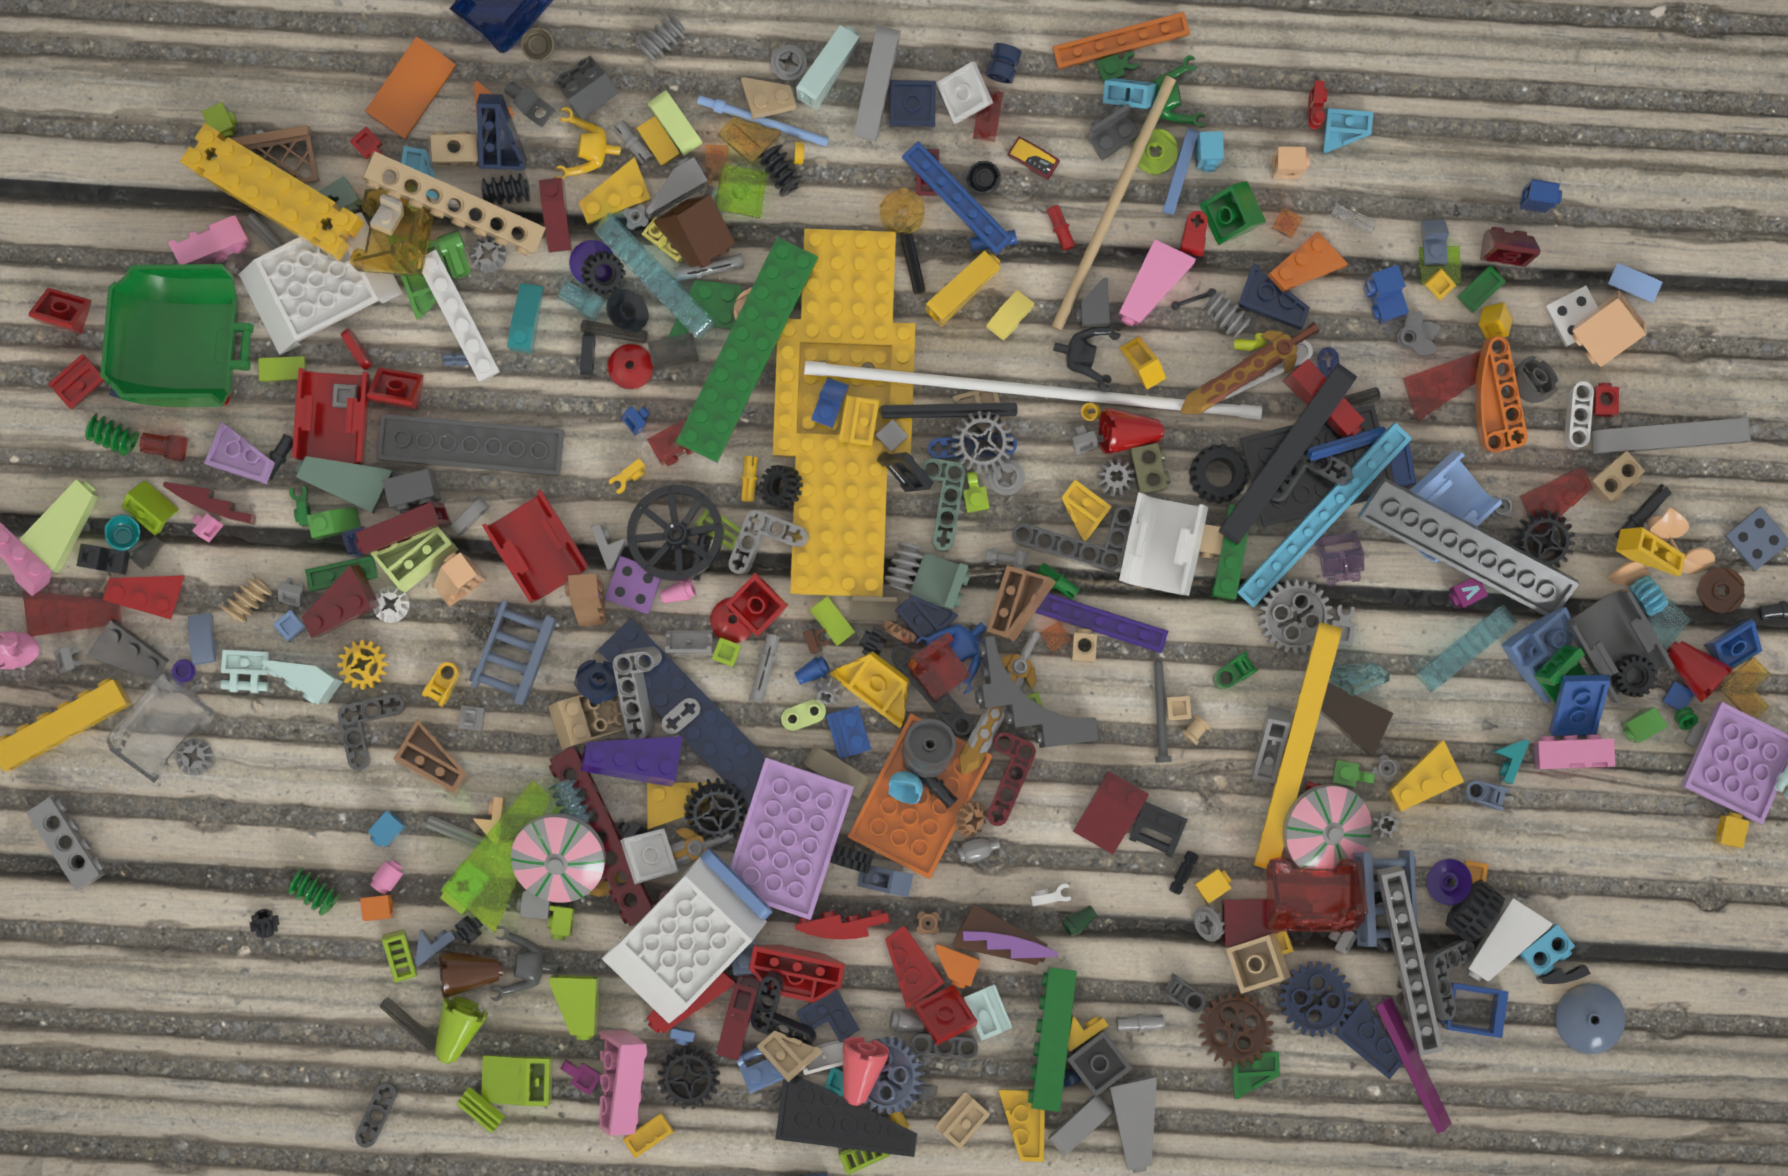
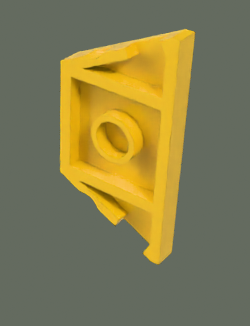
M872 651L835 668L829 674L898 728L902 727L905 722L910 679Z

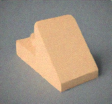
M494 797V800L490 801L488 814L492 815L491 820L473 818L493 844H501L506 804V798Z

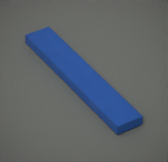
M919 141L902 155V159L995 255L1013 240Z

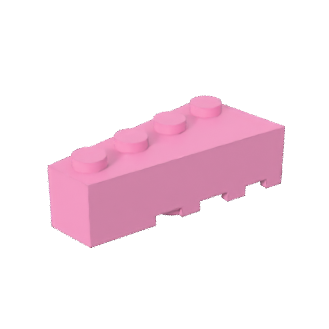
M625 1029L601 1030L600 1039H605L604 1051H600V1060L604 1061V1074L600 1075V1084L604 1091V1096L600 1097V1129L610 1136L635 1134L636 1125L639 1121L638 1107L641 1102V1083L644 1079V1060L647 1056L646 1043Z

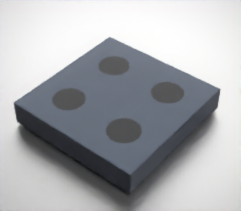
M1762 507L1757 508L1724 536L1753 571L1758 570L1788 545L1786 535Z

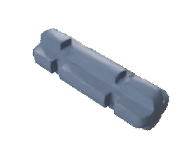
M453 353L443 354L445 366H454V364L457 366L470 365L464 353H456V355Z

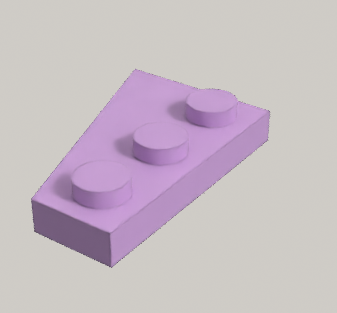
M222 421L204 462L207 466L267 484L275 464Z

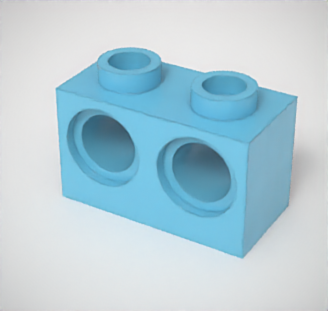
M1119 78L1107 79L1104 85L1103 103L1121 104L1122 106L1129 104L1130 107L1150 108L1156 97L1157 83Z
M1223 131L1199 133L1195 143L1196 169H1202V172H1214L1220 167L1224 159Z
M1552 923V926L1519 956L1534 974L1546 975L1554 968L1553 964L1559 959L1563 961L1572 954L1571 950L1575 945L1558 924ZM1556 937L1561 940V946L1558 950L1552 948V941ZM1537 952H1541L1543 961L1537 965L1533 957Z

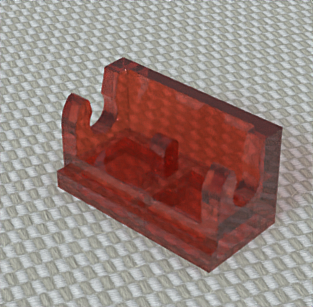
M1000 91L995 92V94L989 93L993 104L977 112L973 139L996 141L1003 92Z

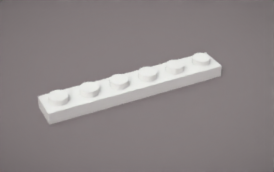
M437 250L417 259L416 262L478 381L482 382L500 373Z

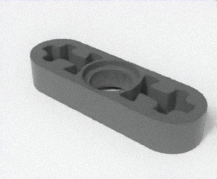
M385 1082L376 1088L355 1135V1140L359 1146L368 1148L378 1140L398 1095V1090L394 1084ZM387 1087L390 1088L389 1093L392 1094V1097H387L384 1105L375 1104L376 1100L380 1102L383 1098L381 1090H385ZM378 1108L382 1111L383 1118L381 1121L376 1122L371 1119L370 1113L372 1109ZM370 1125L378 1126L377 1130L372 1128L370 1132L372 1140L364 1142V1137L361 1133L367 1132Z

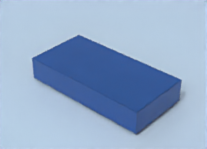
M1408 443L1390 462L1394 482L1401 487L1416 484L1410 444Z

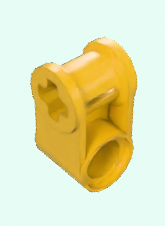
M453 662L440 664L423 690L422 696L432 698L439 703V706L443 707L461 676L460 667ZM447 666H451L454 670V675L451 679H447L444 676V669Z

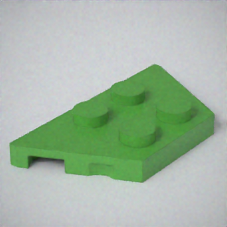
M389 235L387 238L414 315L417 320L421 319L437 301L416 260L437 250L448 271L445 259L438 242L435 240H419L417 238H401Z

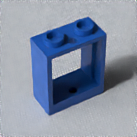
M1451 982L1454 999L1456 989L1494 995L1489 1029L1453 1024L1452 1020H1440V1023L1443 1024L1442 1028L1502 1038L1509 992Z

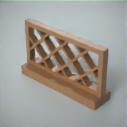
M308 125L230 138L250 151L260 150L265 154L263 159L266 160L267 157H270L278 163V168L283 166L292 173L291 176L294 177L296 175L300 178L298 180L303 183L319 180L311 139L312 133ZM306 141L308 150L301 157L292 149L297 142ZM292 143L290 147H287L286 145H284V144ZM278 145L287 150L281 161L270 155L273 148ZM270 147L267 152L262 148ZM290 152L301 159L294 171L283 164ZM303 162L311 166L312 177L303 178L297 173Z

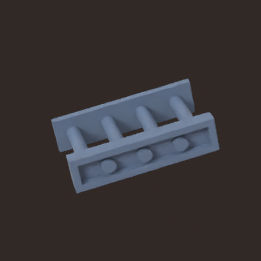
M502 600V603H498L493 616L496 619L477 669L473 668L470 674L469 681L472 682L470 686L478 689L480 683L513 694L512 697H515L514 703L525 706L557 619L547 615L545 620L534 619L508 609L510 602ZM504 618L537 629V632H539L537 641L533 640L530 642L500 631ZM496 639L528 650L529 654H532L529 663L525 662L523 664L493 653L492 650ZM488 661L520 672V675L523 676L521 684H516L515 686L485 675L484 671Z
M1398 850L1399 858L1373 859L1372 852L1353 853L1357 946L1374 947L1377 946L1378 938H1391L1389 928H1376V915L1386 914L1384 905H1375L1374 893L1380 891L1379 882H1374V868H1388L1400 865L1404 869L1418 936L1420 935L1417 923L1416 858L1414 850Z

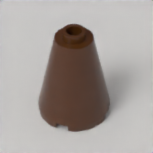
M440 951L439 969L440 980L443 984V987H441L443 998L499 981V976H503L502 962H498L495 957Z

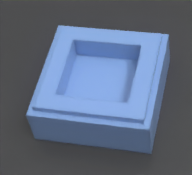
M289 610L273 624L287 642H290L306 629L304 623L293 610Z

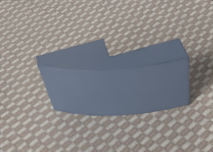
M211 613L188 616L189 645L194 665L216 662L217 641L213 638L214 616Z

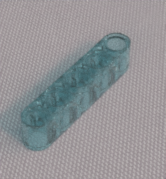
M1503 604L1500 605L1416 674L1430 692H1433L1518 623L1517 620Z

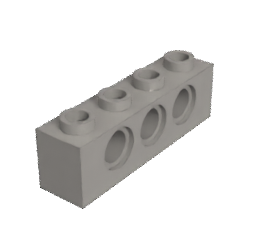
M49 797L26 813L74 889L82 890L105 875L102 870L104 865L90 851L92 846L85 837H81L78 832L80 828L77 822L67 815L65 803L60 798ZM55 816L60 821L57 829H54L51 825V821ZM66 836L72 839L70 848L64 846ZM79 855L85 860L82 868H79L76 864V859Z

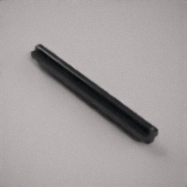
M1016 403L882 405L881 418L969 417L971 413L974 417H978V411L982 412V417H986L987 412H991L990 417H995L996 415L1003 417L1016 416L1018 408Z

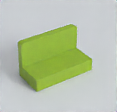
M147 481L141 482L127 492L121 505L126 512L155 536L162 531L166 521L179 510L178 507Z

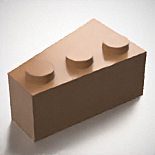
M1007 565L986 632L1015 641L1056 581L1047 576Z
M597 573L568 576V581L565 582V594L570 597L579 627L607 624L603 578Z
M417 719L393 759L396 764L456 797L467 779V774Z

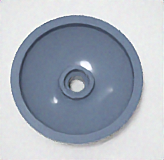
M1580 984L1571 988L1561 997L1556 1007L1555 1024L1560 1037L1569 1047L1582 1053L1596 1054L1610 1049L1618 1042L1625 1028V1011L1621 1001L1611 990L1598 984ZM1595 1015L1598 1020L1597 1023L1592 1024L1591 1017Z

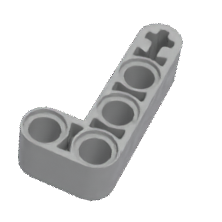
M655 647L628 649L617 655L613 660V669L625 729L629 739H645L654 730L643 672L650 671L659 665L662 660L661 652ZM645 655L650 657L651 664L646 661ZM624 657L629 660L630 666L624 663ZM628 680L633 682L634 689L629 686ZM633 702L638 705L639 711L633 708Z

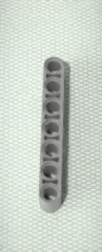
M1749 418L1591 431L1593 455L1751 442Z

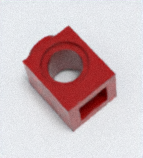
M1598 383V386L1593 388L1592 417H1615L1619 415V387H1612V383ZM1601 394L1608 396V405H1604L1601 402Z

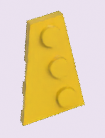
M998 1089L1020 1161L1044 1162L1045 1110L1031 1109V1103H1027L1028 1090Z

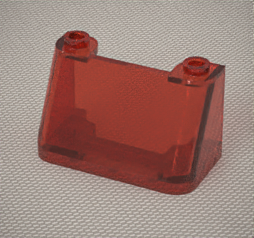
M1284 858L1269 860L1267 864L1266 911L1267 928L1269 930L1350 932L1356 930L1368 914L1361 861L1343 859L1339 861L1334 869L1291 868L1290 862Z

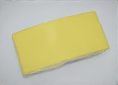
M655 216L642 232V236L678 264H681L684 259L655 225L654 220L657 219Z
M1016 290L992 317L986 328L1004 341L1018 327L1019 322L1034 308L1035 303Z

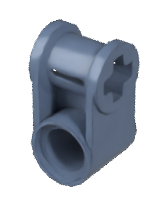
M1469 780L1462 785L1461 793L1465 799L1491 809L1504 810L1502 805L1505 794L1509 792V788L1478 780ZM1473 784L1478 787V794L1475 797L1470 794V787Z

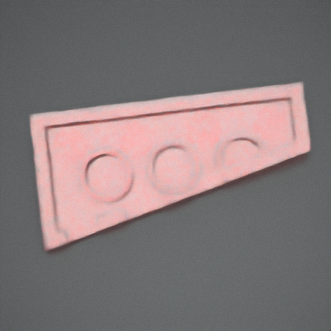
M1481 350L1402 378L1416 421H1420L1432 411L1443 406L1450 399L1461 394L1462 391L1471 385L1476 384Z
M22 591L27 632L31 637L104 627L112 619L122 624L120 605L104 601L103 599L36 593L31 596L28 592Z

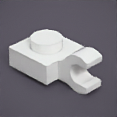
M1069 884L1059 885L1055 892L1049 893L1048 889L1034 891L1035 895L1030 896L1031 905L1036 906L1056 901L1066 902L1071 900V896L1063 897L1061 895V890L1068 888Z

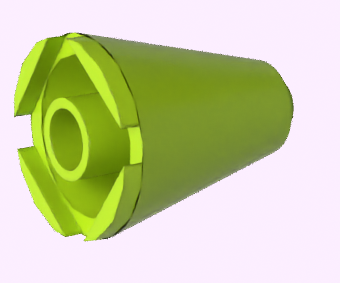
M454 996L453 1000H449V997L444 998L435 1047V1055L440 1062L445 1064L456 1062L485 1022L488 1013L485 1009L483 1012L478 1009L479 1004L459 996Z

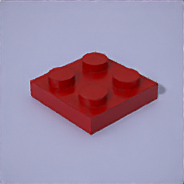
M954 985L915 1003L913 1006L914 1011L936 1045L976 1026L978 1022Z

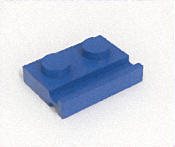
M858 705L826 715L839 759L871 750Z

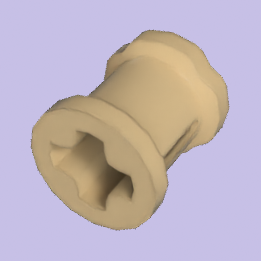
M1195 714L1192 723L1186 730L1183 729L1181 733L1189 741L1197 745L1199 743L1198 739L1206 730H1210L1211 726Z

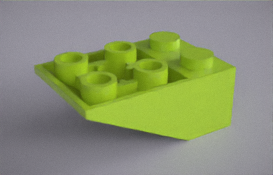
M483 1055L481 1096L487 1102L494 1104L549 1106L552 1103L553 1057Z

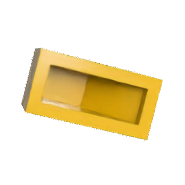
M1139 336L1119 347L1135 376L1147 390L1166 379L1159 359Z

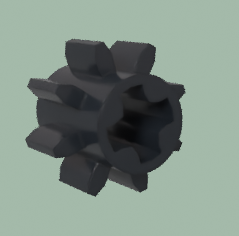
M875 628L872 633L866 630L859 643V646L863 647L862 653L866 655L873 651L879 656L887 640L882 638L884 633Z
M261 909L251 916L250 929L251 932H256L257 937L269 938L275 932H278L279 917L278 915L273 916L272 910Z
M467 915L454 926L458 930L454 933V936L460 943L466 940L470 944L482 934L479 928L483 924L477 917L471 919Z

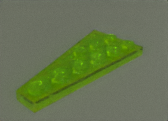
M534 780L531 781L442 887L443 890L494 933L498 930L518 880L511 865V850L514 840L525 824L536 817L544 815L551 794Z

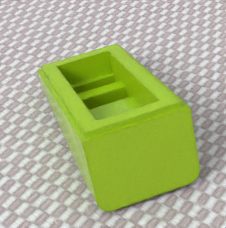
M405 929L384 934L382 936V943L394 982L417 977ZM400 939L402 941L400 943L390 945V942L397 941ZM404 948L403 952L392 954V951ZM407 958V961L395 964L394 960ZM407 966L410 968V970L397 973V969Z
M843 1149L838 1152L846 1175L890 1156V1154L882 1153L877 1155L876 1152H871L873 1158L869 1159L866 1151L860 1150L864 1159L860 1163L855 1152L857 1150ZM850 1153L855 1162L853 1166H851L847 1157Z

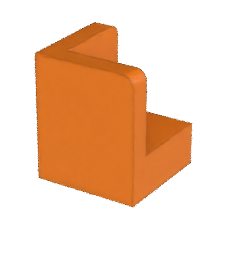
M392 894L360 898L363 921L394 918Z

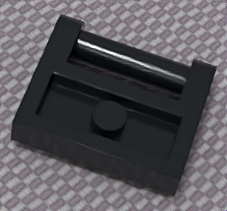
M885 451L877 458L879 464L885 466L900 482V487L905 492L930 490L934 484L927 472L907 452L889 454Z
M1145 801L1131 831L1129 840L1133 842L1139 841L1163 851L1166 856L1172 858L1188 819ZM1142 826L1171 837L1170 843L1167 844L1141 833Z

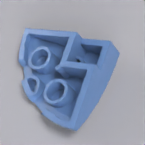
M1562 607L1533 622L1501 645L1517 671L1545 703H1549L1551 700L1534 675L1563 645L1571 646V633L1566 626V622L1571 617L1566 607Z

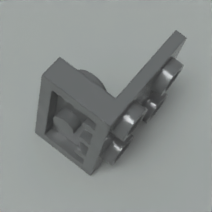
M1120 104L1110 111V116L1105 119L1100 117L1091 123L1092 127L1089 129L1087 139L1102 161L1135 140L1139 135V131L1128 116L1131 108L1129 104L1125 106Z

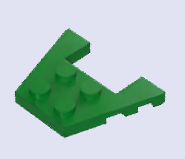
M695 280L665 345L687 348L690 325L731 330L736 321L734 306L738 296L742 293L741 285Z

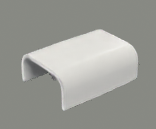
M1138 492L1119 581L1189 596L1208 507L1202 504L1194 506L1157 499Z

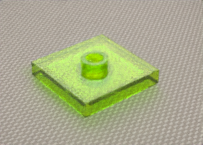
M722 164L716 200L718 210L760 218L767 178L766 172Z

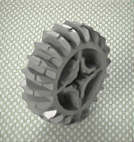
M978 411V419H975L971 413L969 414L971 422L968 423L963 418L961 423L965 427H955L961 433L960 435H952L953 439L959 440V443L952 444V448L959 447L960 451L955 452L954 456L957 457L962 454L963 458L959 463L963 464L967 460L969 462L966 467L967 470H970L973 464L976 466L975 473H979L980 467H983V471L986 474L990 465L993 471L997 470L996 462L1001 466L1005 465L1001 458L1002 456L1006 459L1011 457L1005 451L1013 450L1014 447L1007 445V442L1014 441V437H1006V434L1012 430L1011 428L1003 430L1002 427L1007 422L1004 420L999 425L997 423L999 415H996L994 420H991V412H987L986 418H982V412ZM977 424H988L986 431L982 434H976L968 430ZM994 429L1001 436V448L991 441V434ZM987 432H989L986 441L989 446L987 448L984 446L977 453L979 442L975 438L980 437L982 439V436L985 437ZM964 436L969 438L975 445L971 457L964 448ZM983 451L997 454L995 458L989 461L977 460Z

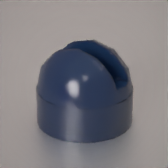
M1067 1069L1065 1071L1063 1083L1065 1088L1082 1081L1075 1070Z

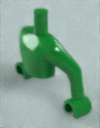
M1192 55L1186 56L1183 60V65L1153 80L1152 83H1157L1156 96L1165 76L1175 79L1186 71H1195L1197 66H1188V62L1196 58ZM1175 82L1160 117L1176 123L1195 124L1200 129L1205 128L1207 123H1197L1199 118L1205 117L1203 113L1189 116L1171 112L1175 107L1182 105L1179 86Z

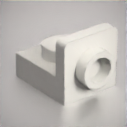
M382 194L380 197L381 205L372 218L370 225L371 228L392 236L404 216L403 204L396 198Z

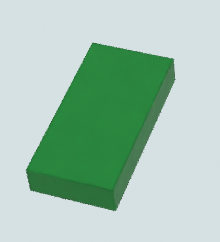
M1490 265L1457 298L1471 313H1474L1506 280Z

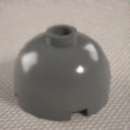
M1535 356L1526 357L1514 369L1520 398L1530 403L1543 402L1558 391V387L1556 388L1555 384L1558 382L1556 373L1544 360L1542 362L1534 360L1537 358Z

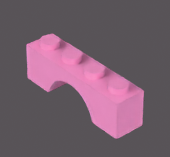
M0 523V557L11 569L15 581L33 596L50 582L52 570Z

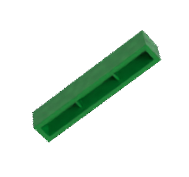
M1049 967L1047 972H1043L1041 986H1045L1044 996L1040 995L1039 1009H1042V1018H1037L1036 1033H1040L1039 1042H1034L1033 1056H1037L1036 1066L1032 1065L1030 1079L1034 1080L1033 1089L1028 1090L1027 1103H1031V1109L1060 1112L1077 971Z

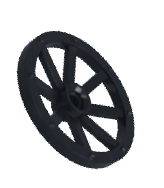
M684 485L664 486L647 494L634 508L627 526V542L635 561L650 575L666 581L688 580L704 572L717 558L724 537L723 521L714 503L699 490ZM676 494L696 499L681 523L678 520L675 501ZM665 496L668 498L671 523L669 524L648 509V506ZM705 505L714 523L686 529L701 506ZM642 514H645L663 528L664 533L636 535L638 522ZM715 531L714 540L708 553L688 539L690 536ZM680 532V537L674 538V534ZM667 540L648 562L641 555L637 545L639 542ZM682 545L687 546L702 557L703 560L694 567L684 570ZM674 546L676 572L655 568L654 566Z

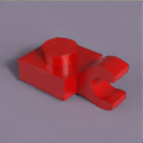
M367 126L349 141L366 160L374 151L384 155L379 150L383 145L382 142Z

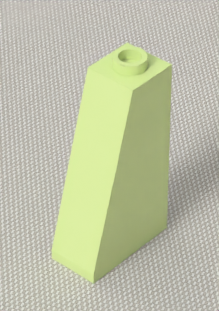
M76 479L19 539L53 572L59 573L62 570L99 498L94 493L96 488L86 480L82 482Z

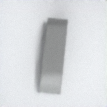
M482 498L478 499L451 525L450 529L458 537L461 536L489 509V505Z
M687 698L680 702L662 719L663 730L669 734H677L700 714L701 708L698 701ZM686 703L690 705L694 703L696 705L694 707L695 713L693 715L687 713L683 717L681 713L686 710L684 705ZM680 716L681 719L676 723L678 728L675 730L673 728L667 729L666 726L669 724L667 720L669 718L674 720Z

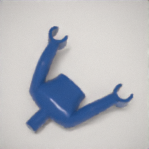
M980 622L970 631L963 625L956 624L942 629L927 638L919 637L916 639L915 644L924 639L927 643L922 649L924 651L929 648V645L952 635L950 641L946 644L947 648L962 663L973 656L964 679L957 683V688L962 683H967L968 689L963 692V694H967L971 690L970 683L982 661V657L978 653V643H980L978 637L987 627Z

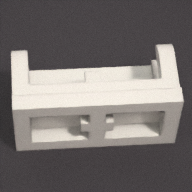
M835 1040L817 1045L816 1047L820 1048L822 1053L803 1069L804 1075L843 1065V1044L845 1040Z

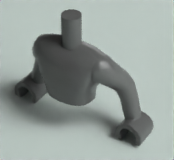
M504 926L496 927L505 931L502 937L496 936L498 940L506 939L528 951L516 953L514 963V977L522 978L525 981L501 988L492 986L490 989L499 990L497 997H490L493 1001L501 1000L505 994L530 989L539 985L543 971H558V963L544 962L543 951L540 946L522 936L509 932Z

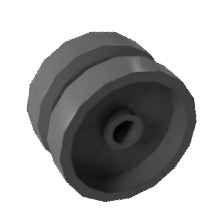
M922 719L914 723L908 730L902 747V760L907 769L924 778L936 777L942 774L949 767L956 748L955 735L949 726L936 719Z

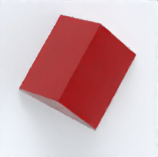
M47 288L29 311V317L41 323L82 334L91 306V300Z
M379 367L367 393V398L374 403L418 410L424 375Z
M754 573L726 603L728 608L757 637L773 624L788 607V604L757 573Z

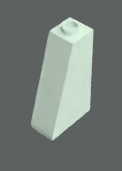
M840 25L796 87L798 100L817 111L860 43V37L856 30L849 26L845 28Z

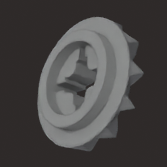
M783 45L777 48L771 57V68L775 76L783 81H794L801 77L807 67L805 53L795 45ZM792 55V62L796 66H790L786 71L785 64L782 61H787Z
M486 236L477 239L473 246H471L469 255L471 262L477 270L484 273H492L499 270L506 261L507 253L505 246L495 243V238ZM483 247L488 251H494L491 254L493 257L492 259L494 260L493 262L489 260L487 257L484 259L482 258V256L484 255L482 249Z
M1002 459L1005 465L1001 466L996 462L997 470L993 471L992 467L990 468L988 481L990 487L996 493L1009 496L1017 493L1022 488L1025 474L1023 468L1016 461ZM1000 469L1006 474L1015 472L1010 478L1012 486L1006 481L998 483L1002 478Z
M189 739L183 742L179 749L176 750L175 761L179 769L187 775H201L212 765L213 751L209 744L201 739ZM197 750V756L203 759V761H194L191 764V758L186 753H194Z
M1209 904L1196 909L1194 924L1198 933L1205 940L1216 941L1225 932L1222 927L1225 922L1221 921V914H1217L1216 907H1210Z

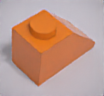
M936 943L935 950L948 978L952 980L951 984L963 989L965 985L971 987L980 959Z

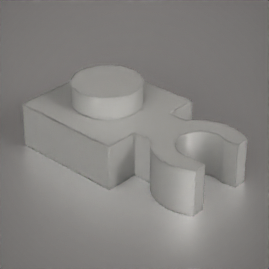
M1338 605L1336 608L1338 621L1331 620V625L1342 628L1338 645L1352 647L1355 624L1349 623V619L1353 617L1355 609L1350 607L1348 615H1344L1341 611L1342 605Z

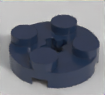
M588 660L579 666L574 685L580 694L588 698L592 703L600 704L602 701L613 699L618 694L613 664L607 661L600 663L596 662V660ZM594 678L597 680L602 679L603 681L602 683H597L594 681Z

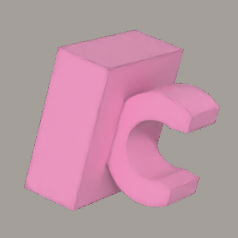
M197 513L192 519L196 524L192 531L207 542H210L224 526L219 520L208 513L204 517Z

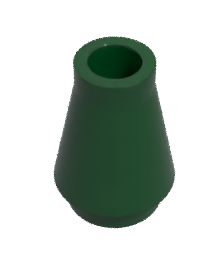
M1089 905L1084 909L1065 916L1062 925L1071 937L1079 936L1091 921L1097 917V914Z

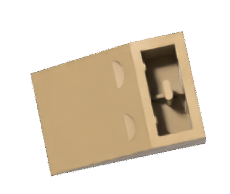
M619 694L611 700L602 701L600 704H594L583 695H578L548 706L562 750L626 730Z

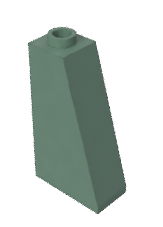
M308 456L304 460L301 459L295 469L298 479L373 514L385 492L383 480L392 478L394 474L392 471L384 468Z

